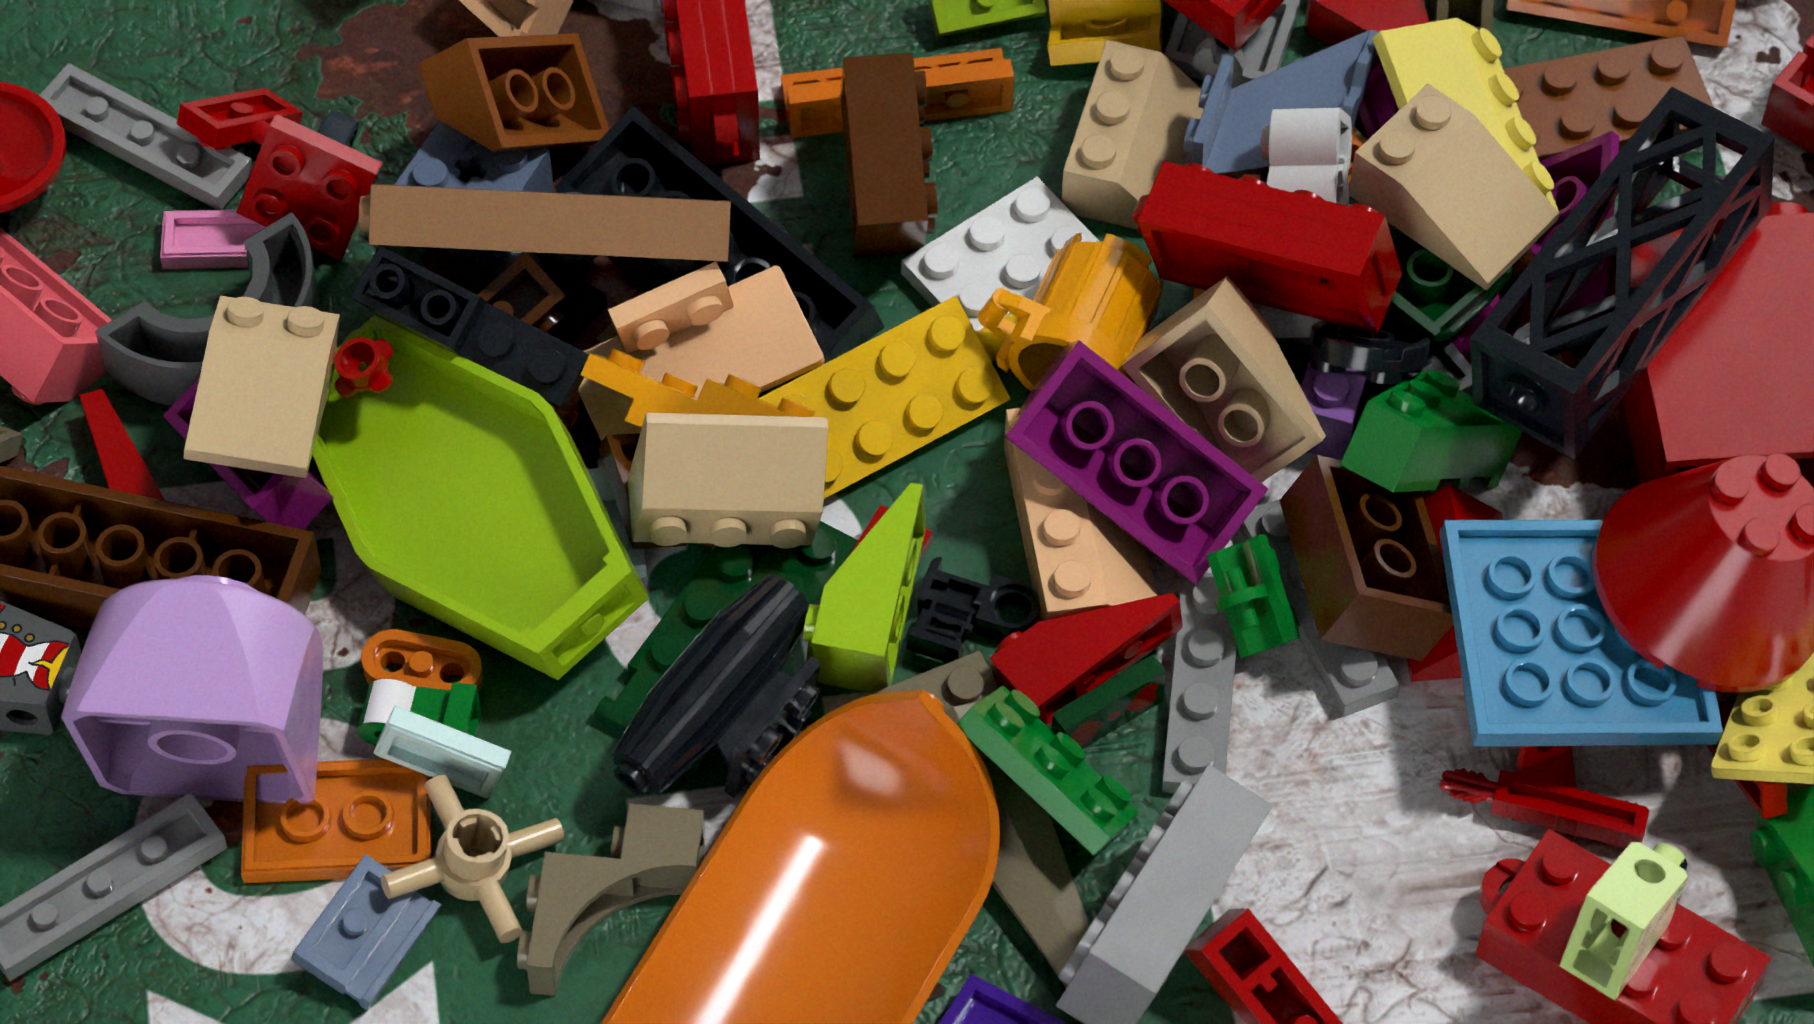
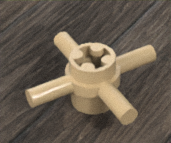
M437 775L429 779L425 784V789L446 831L438 841L435 858L381 875V885L386 897L391 899L441 882L446 891L458 899L480 901L499 942L508 943L517 939L522 929L500 885L507 878L512 858L564 841V831L560 821L554 818L508 833L505 823L494 813L482 809L463 810L446 775Z

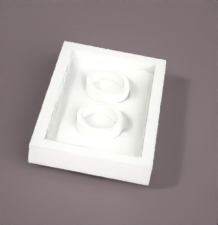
M1035 177L902 259L901 274L932 307L956 295L974 330L978 331L984 328L978 320V313L995 290L1005 288L1013 294L1033 300L1057 249H1062L1069 238L1077 233H1082L1081 242H1096L1099 240L1038 177Z

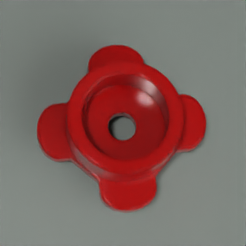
M365 337L353 338L344 343L337 351L334 359L335 369L340 375L335 382V389L339 395L350 398L360 391L372 390L375 393L386 391L393 381V377L388 372V361L394 354L391 344L384 339L373 341ZM369 366L365 371L360 372L364 367Z

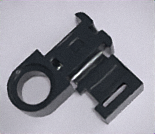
M936 557L931 561L918 591L917 610L920 615L915 627H910L907 633V650L949 663L963 656L964 648L962 643H960L964 633L972 635L974 625L976 634L1001 642L1014 632L1020 631L1024 633L1039 622L1040 603L1038 595L1030 586L993 574L989 586L943 572L942 557ZM1018 602L1023 604L1030 614L1022 622L1007 623L1001 620L995 611L1003 603Z

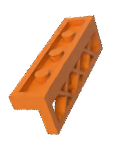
M1508 0L1506 10L1668 38L1684 35L1686 41L1727 48L1736 0Z
M1002 48L913 59L914 71H925L927 106H924L925 122L1013 111L1014 73L1011 60L1004 59ZM842 68L780 75L790 138L843 132L840 99Z

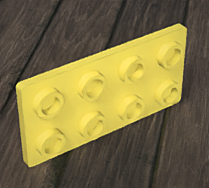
M1814 653L1798 672L1782 683L1764 690L1738 693L1711 763L1712 776L1714 778L1814 784Z

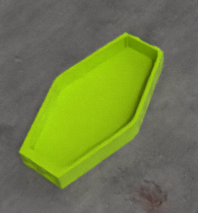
M374 315L360 328L352 331L344 339L343 343L336 348V353L344 343L353 338L365 337L373 341L378 339L387 340L394 349V354L388 361V372L393 377L392 384L382 393H375L372 390L360 391L350 398H345L339 395L335 389V382L340 375L334 368V375L312 453L328 492L334 497L332 501L355 553L391 596L559 680L649 599L570 433L553 407L539 393ZM369 366L364 367L360 372L365 371Z

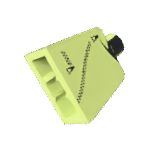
M1631 842L1587 894L1559 966L1611 999L1616 1000L1672 919L1689 878L1686 873L1688 864L1683 853L1676 847L1666 843L1657 844L1653 849H1650L1640 842ZM1613 919L1628 927L1620 939L1615 936L1611 929Z

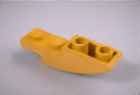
M613 348L608 358L590 353L581 372L582 376L633 398L624 421L642 427L646 413L813 417L815 414L814 410L782 397L778 407L758 398L761 391L760 386L732 374H728L725 383L706 378L700 395L697 398L695 393L698 385L668 372H665L662 381L641 373L645 365L644 361Z

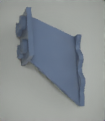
M1368 30L1233 89L1234 56L1223 54L1216 76L1207 74L1203 81L1199 97V108L1204 109L1201 118H1191L1189 121L1183 145V151L1189 152L1185 164H1200L1209 168L1215 174L1231 178H1239L1244 174H1268L1270 164L1269 160H1265L1262 156L1261 133L1265 125H1270L1273 109L1341 108L1351 117L1353 133L1359 105L1364 100L1371 69L1377 53L1372 37L1379 32Z

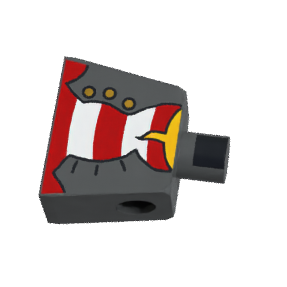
M0 601V731L48 735L57 730L61 721L66 699L82 653L77 635L67 628Z

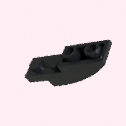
M380 245L351 295L354 301L404 330L539 393L550 405L566 412L584 379L581 372L589 354L487 303L481 296Z

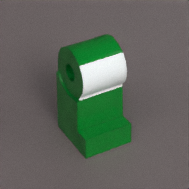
M394 679L373 681L368 687L357 730L360 738L376 747L378 738L394 706H398L476 737L481 720L477 685L452 682L451 690L412 686Z

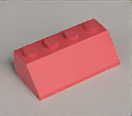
M0 227V376L12 385V392L27 403L43 405L48 402L72 401L106 373L95 330L109 323L112 319Z

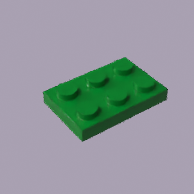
M1004 685L973 705L956 725L978 748L1095 856L1138 815L1139 811L1130 804L1132 801L1130 793L1116 779L1108 775L1101 777L1084 761L1086 758L1084 750L1076 741L1064 733L1058 732L1055 734L1038 718L1040 711L1031 699L1020 691L1012 690L1010 692Z

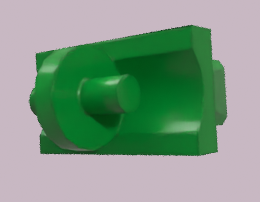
M1266 534L1257 535L1233 546L1206 554L1220 598L1214 602L1218 613H1226L1240 658L1250 657L1300 639L1298 632L1300 626L1293 606L1289 605L1279 575L1281 568L1275 550L1270 548Z

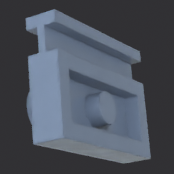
M365 854L295 948L291 960L341 994L347 993L360 1002V1007L368 1011L437 916L441 904L434 899L432 902L417 893V890L388 899L381 885V875L392 871Z

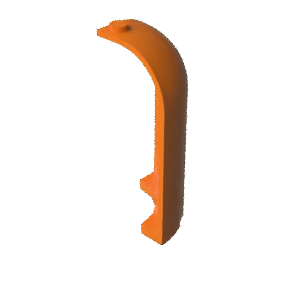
M924 689L869 695L831 711L789 742L762 770L743 796L601 1024H913L980 911L993 882L999 853V813L992 781L975 746L944 712L945 707L943 703L931 693L924 691Z

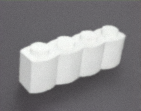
M1341 108L1273 109L1270 125H1265L1261 133L1262 156L1265 160H1269L1270 164L1267 182L1264 183L1269 187L1289 192L1296 190L1311 191L1322 197L1325 201L1349 206L1348 172L1352 149L1351 117ZM1253 303V306L1266 320L1279 346L1309 345L1312 325L1323 321ZM1338 324V330H1342L1343 325Z

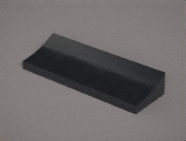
M634 106L555 185L558 193L579 192L598 195L731 201L728 261H717L727 286L770 267L779 266L823 353L824 364L854 349L885 328L873 304ZM633 257L663 284L715 262ZM795 377V378H793V379H791V380H789V381H786V382L782 383V385H785V384H787V383L793 381L794 379H796V378H798V377Z

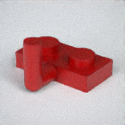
M261 88L180 103L176 124L195 136L202 146L213 150H227L231 148V145L251 141L262 145L269 124L276 114L300 124L303 112L269 89Z

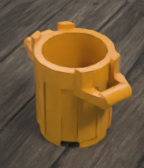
M1077 233L1065 242L1062 249H1057L1033 300L1013 294L1005 288L995 290L979 311L978 320L982 326L988 328L1003 341L996 355L997 366L1005 372H1008L1010 368L1019 381L1032 391L1068 343L1080 340L1134 383V380L1122 368V364L1142 336L1147 333L1159 307L1157 304L1162 294L1161 288L1163 285V279L1156 280L1152 275L1153 272L1148 268L1152 258L1132 242L1113 234L1106 233L1103 242H1081L1082 233ZM1010 312L1019 317L1017 324L1004 318L1005 315Z

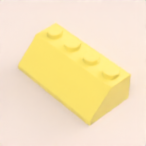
M1452 18L1384 30L1372 37L1399 110L1427 83L1473 113L1558 211L1551 190L1554 188L1553 180L1546 168L1539 162L1533 147L1536 144V136L1532 128L1521 116L1516 103L1519 99L1518 90L1511 79L1504 73L1499 57L1502 55L1501 47L1496 38L1487 29H1477L1459 18Z

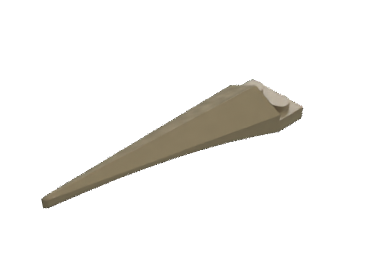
M979 650L869 695L924 689V691L931 693L943 703L945 707L944 712L957 723L973 705L999 687ZM973 743L992 781L999 813V853L992 886L1012 911L1056 975L1059 976L1090 925L1050 814ZM1061 980L1063 985L1067 988L1068 984Z

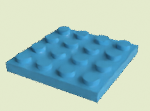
M1444 520L1439 534L1473 746L1717 745L1723 729L1715 691L1695 686L1698 679L1684 674L1667 664L1661 670L1651 664L1622 637L1606 614L1599 599L1592 573V549L1597 543L1599 531L1603 523L1602 520Z

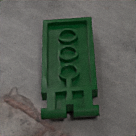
M820 521L812 546L800 545L788 549L778 548L774 545L740 544L734 547L715 546L628 663L629 677L632 679L616 700L609 696L602 698L596 708L595 717L625 732L650 689L710 620L767 574L778 575L783 580L789 581L799 592L806 596L805 599L810 604L820 605L824 585L848 558L858 540ZM709 752L690 769L699 774L702 773L707 767L712 753Z

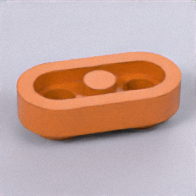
M388 629L374 634L362 648L361 663L364 677L368 684L380 679H394L417 687L451 690L452 683H445L443 681L451 675L462 677L456 683L477 685L478 693L483 684L480 656L473 647L464 642L399 629ZM390 664L403 665L402 669L396 672L384 670Z

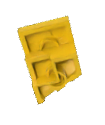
M1048 0L1051 21L1048 39L1050 66L1099 62L1106 40L1162 52L1163 0Z

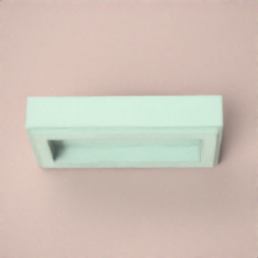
M394 706L378 738L373 753L376 756L430 777L446 775L451 785L478 796L490 798L506 768L511 751Z

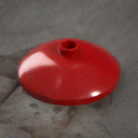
M0 82V213L28 203L46 190L59 174L66 155L64 128L54 108L45 99L31 90L6 82Z

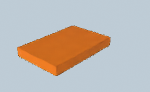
M387 759L317 762L315 800L301 805L291 797L285 804L257 802V775L288 773V769L282 764L247 766V776L244 775L241 862L243 883L347 879L365 854L390 871L432 859V801L425 789V784L433 777Z

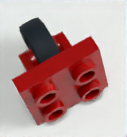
M331 110L317 132L276 114L269 124L236 213L268 227L292 212L301 223L311 248L342 261L359 224L360 197L370 196L371 185L375 184L383 162L352 149L359 122L341 112Z

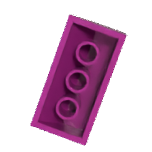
M1080 340L1068 343L1032 389L1004 436L1193 585L1200 581L1210 567L1206 554L1224 549L1268 491L1265 485Z

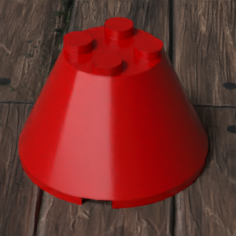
M1773 453L1768 457L1760 455L1737 456L1643 483L1620 497L1610 508L1602 520L1603 523L1599 531L1597 543L1592 549V573L1595 587L1603 608L1615 628L1651 664L1660 670L1667 664L1684 674L1698 679L1695 686L1727 693H1746L1764 690L1782 683L1798 672L1814 653V488L1800 474V468L1795 460L1781 453Z

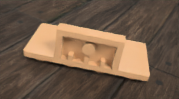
M717 261L608 309L617 336L583 351L587 354L592 353L607 358L612 348L645 362L641 372L662 381L665 372H668L698 385L695 393L697 398L700 395L706 378L725 383L728 374H732L760 386V393L809 372L825 362L823 353L779 266L770 267L727 286ZM584 377L578 388V393L601 442L606 435L641 433L642 427L624 421L633 398Z

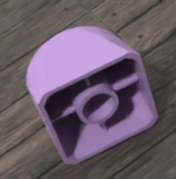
M194 575L179 579L154 580L134 584L114 593L101 605L81 653L61 718L98 784L108 790L126 795L182 798L192 792L196 799L243 802L244 775L247 776V766L282 764L288 769V773L257 775V802L285 804L293 797V800H297L303 805L315 800L323 679L322 639L318 629L299 610L279 599L258 592L243 582L211 575Z

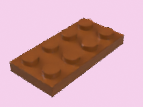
M1684 35L1503 69L1504 73L1511 79L1518 90L1519 99L1516 103L1521 116L1529 124L1536 136V144L1533 147L1539 162L1612 130L1620 136V151L1671 86L1714 107ZM1680 124V134L1691 130Z

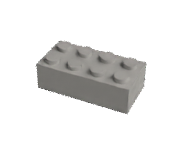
M1209 764L1195 785L1184 778L1058 976V979L1068 984L1056 1006L1083 1024H1137L1273 805Z

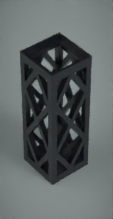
M1671 86L1470 337L1473 404L1575 460L1770 210L1775 138ZM1680 124L1691 130L1680 134ZM1716 143L1742 155L1724 180L1715 176ZM1703 146L1702 169L1679 158V155ZM1637 172V174H1636V176H1635V178H1634V180H1633V182H1632L1633 173ZM1669 179L1691 189V191L1648 207ZM1619 193L1618 210L1616 214L1605 220L1613 202L1615 201ZM1728 215L1713 242V230L1720 219ZM1686 227L1644 282L1630 288L1632 248ZM1616 255L1615 294L1562 315L1604 261ZM1551 281V283L1549 284V286H1548V288H1547V290H1546V292H1545V284H1546V282ZM1531 304L1530 322L1518 329ZM1642 325L1628 351L1631 332ZM1599 338L1575 369L1552 357Z

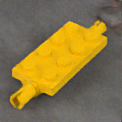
M956 295L759 398L778 407L782 397L814 410L815 414L813 417H827L828 440L824 499L1011 400L993 366L1003 341L986 327L975 331ZM1012 313L1004 317L1017 324L1019 317Z

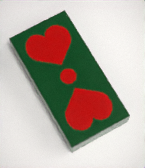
M1154 655L1143 659L1053 712L1051 730L1055 734L1061 732L1068 735L1084 749L1163 702L1166 670Z

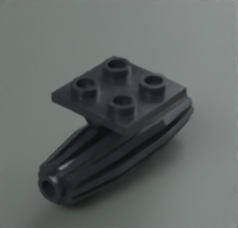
M767 574L710 620L650 689L612 752L613 761L617 765L614 769V775L624 787L637 795H642L645 791L658 795L717 747L729 771L724 792L735 798L747 783L752 785L762 770L775 757L772 753L785 738L791 742L807 728L814 716V713L809 709L821 691L815 686L821 663L811 656L795 675L780 672L804 631L805 619L810 605L805 599L806 596L799 592L792 583L783 580L778 575Z

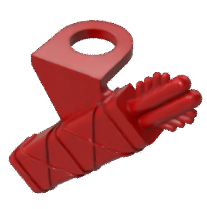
M1520 746L1515 766L1516 772L1512 773L1501 770L1498 782L1488 780L1481 772L1476 774L1473 770L1468 772L1465 768L1455 769L1454 771L1445 770L1442 773L1439 787L1443 791L1449 792L1448 794L1453 796L1455 800L1462 798L1463 802L1470 800L1472 804L1482 801L1492 803L1490 814L1501 816L1503 819L1509 818L1515 822L1521 821L1549 828L1554 832L1560 831L1563 834H1572L1574 837H1584L1607 843L1613 847H1623L1624 850L1631 842L1642 843L1649 816V809L1647 807L1638 805V803H1630L1627 800L1622 801L1587 792V790L1577 789L1572 746Z

